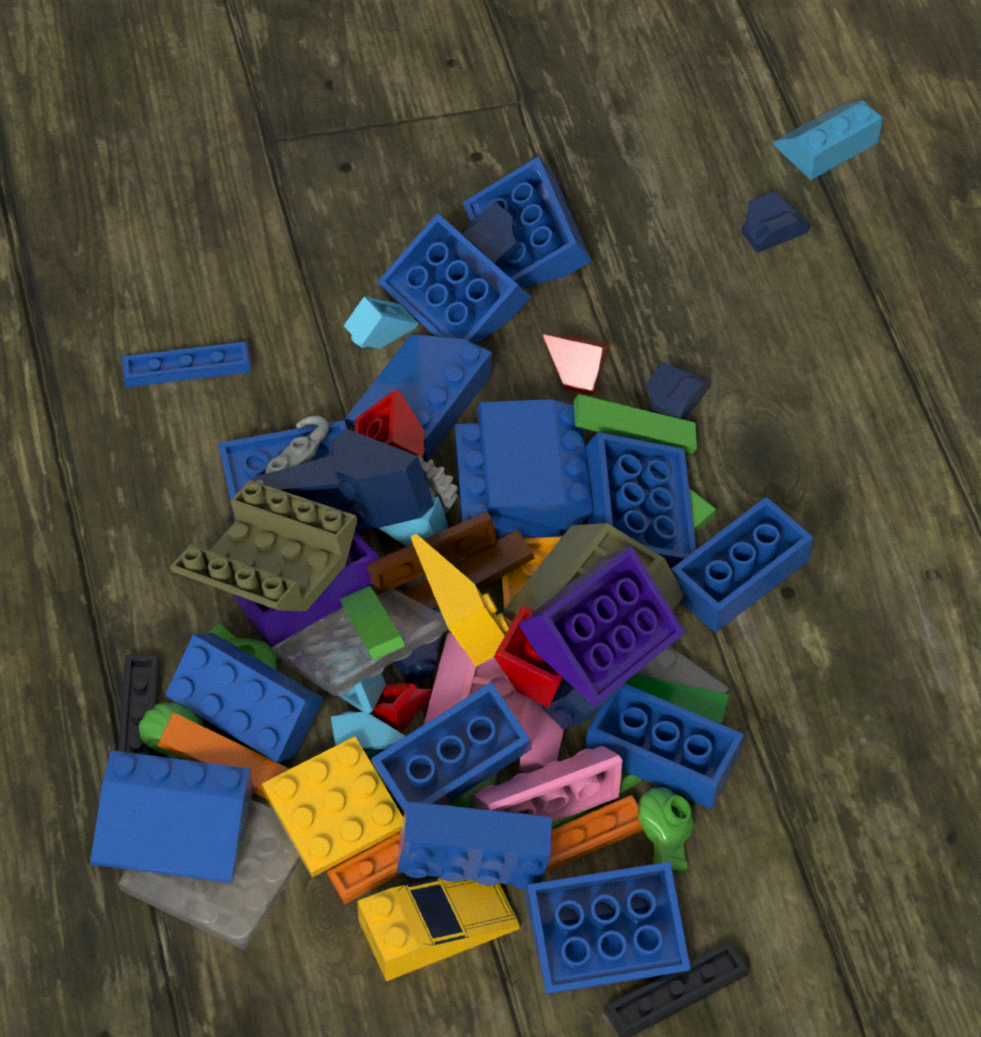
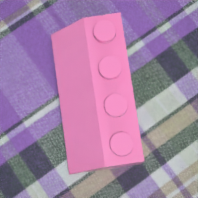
M604 746L595 749H584L574 757L563 761H552L542 769L531 773H520L510 781L482 788L478 793L473 794V809L552 817L553 823L618 798L622 759L618 754Z

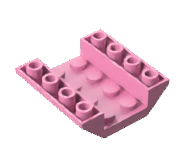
M448 633L424 725L492 682L531 740L532 750L520 757L519 771L531 773L542 769L552 761H557L565 729H562L543 710L542 704L515 690L494 657L476 667L453 634Z

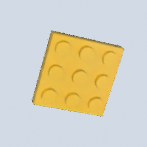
M355 736L261 784L262 791L312 877L393 836L401 830L403 816Z

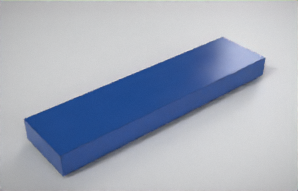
M247 341L122 356L125 388L251 372Z

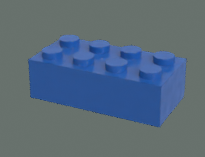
M765 497L671 569L685 594L681 603L716 633L809 561L814 537L770 499Z
M212 632L192 635L165 694L168 698L190 709L193 713L275 762L295 759L323 700V697Z
M490 682L377 754L371 760L405 813L407 801L447 805L531 751L532 746L530 738L494 684Z
M624 683L597 713L587 731L585 749H595L604 746L621 757L622 771L656 786L669 788L674 793L712 810L740 757L744 734Z
M407 801L399 836L397 873H405L412 878L434 876L441 877L449 882L472 880L486 886L500 883L510 884L518 889H525L527 884L540 883L543 879L550 858L552 817Z

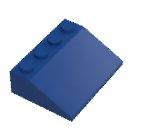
M539 156L463 202L470 222L481 212L485 211L494 201L513 217V235L521 247L500 269L521 288L565 277L592 261L554 173Z
M438 213L377 282L435 337L465 339L473 344H478L509 322L532 297Z
M411 334L346 416L345 423L355 428V419L396 389L401 392L424 429L425 451L422 458L427 462L491 377L492 352L465 339Z
M553 399L480 402L477 407L487 510L567 531L571 525H581L593 512L583 428L575 426L574 405Z
M479 423L455 424V456L461 523L488 512L493 521L497 540L515 530H518L523 538L561 537L560 529L487 510Z
M598 432L585 447L593 512L587 518V523H608L662 556L668 566L677 565L697 550L685 450Z
M110 751L102 782L90 860L91 865L233 883L253 794L251 769Z
M670 862L527 884L524 890L527 912L546 995L691 970Z

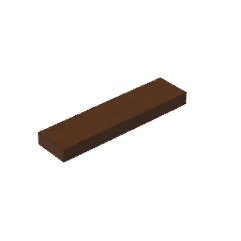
M485 512L424 539V541L447 561L452 563L497 543L492 518L488 512ZM413 544L366 565L372 589L376 595H380L425 575Z
M515 530L497 540V543L481 549L453 566L480 590L530 562L535 557L519 531ZM428 580L402 594L405 603L416 620L439 608Z

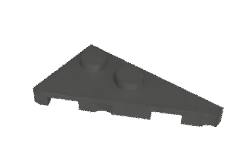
M671 646L667 647L636 673L641 676L729 695L730 689Z

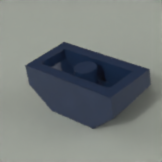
M774 191L748 202L747 220L742 227V234L758 253L808 233L810 224L793 205L788 204Z
M495 201L460 232L499 268L521 247L513 235V217Z
M662 362L646 383L652 400L651 412L685 420L709 390L711 380L684 368H676Z

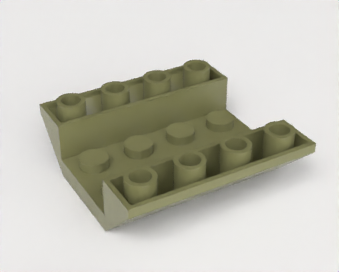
M249 480L230 501L236 521L213 547L207 551L190 544L170 566L172 572L276 610L307 611L345 567L357 518L356 515Z
M608 523L571 525L502 614L513 622L522 605L534 611L604 557L628 546L633 547L672 612L685 594L662 556Z

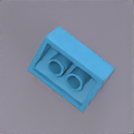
M864 100L843 103L774 140L773 145L803 174L812 180L877 144L883 118Z

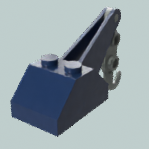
M315 415L302 419L296 424V427L301 429L309 424H315L318 427L310 435L292 440L290 445L280 455L269 462L266 474L258 475L251 479L252 481L320 504L348 506V513L356 515L357 523H364L376 529L422 518L434 506L418 456L345 428L332 440V456L311 461L317 452L320 442L329 432L327 420Z

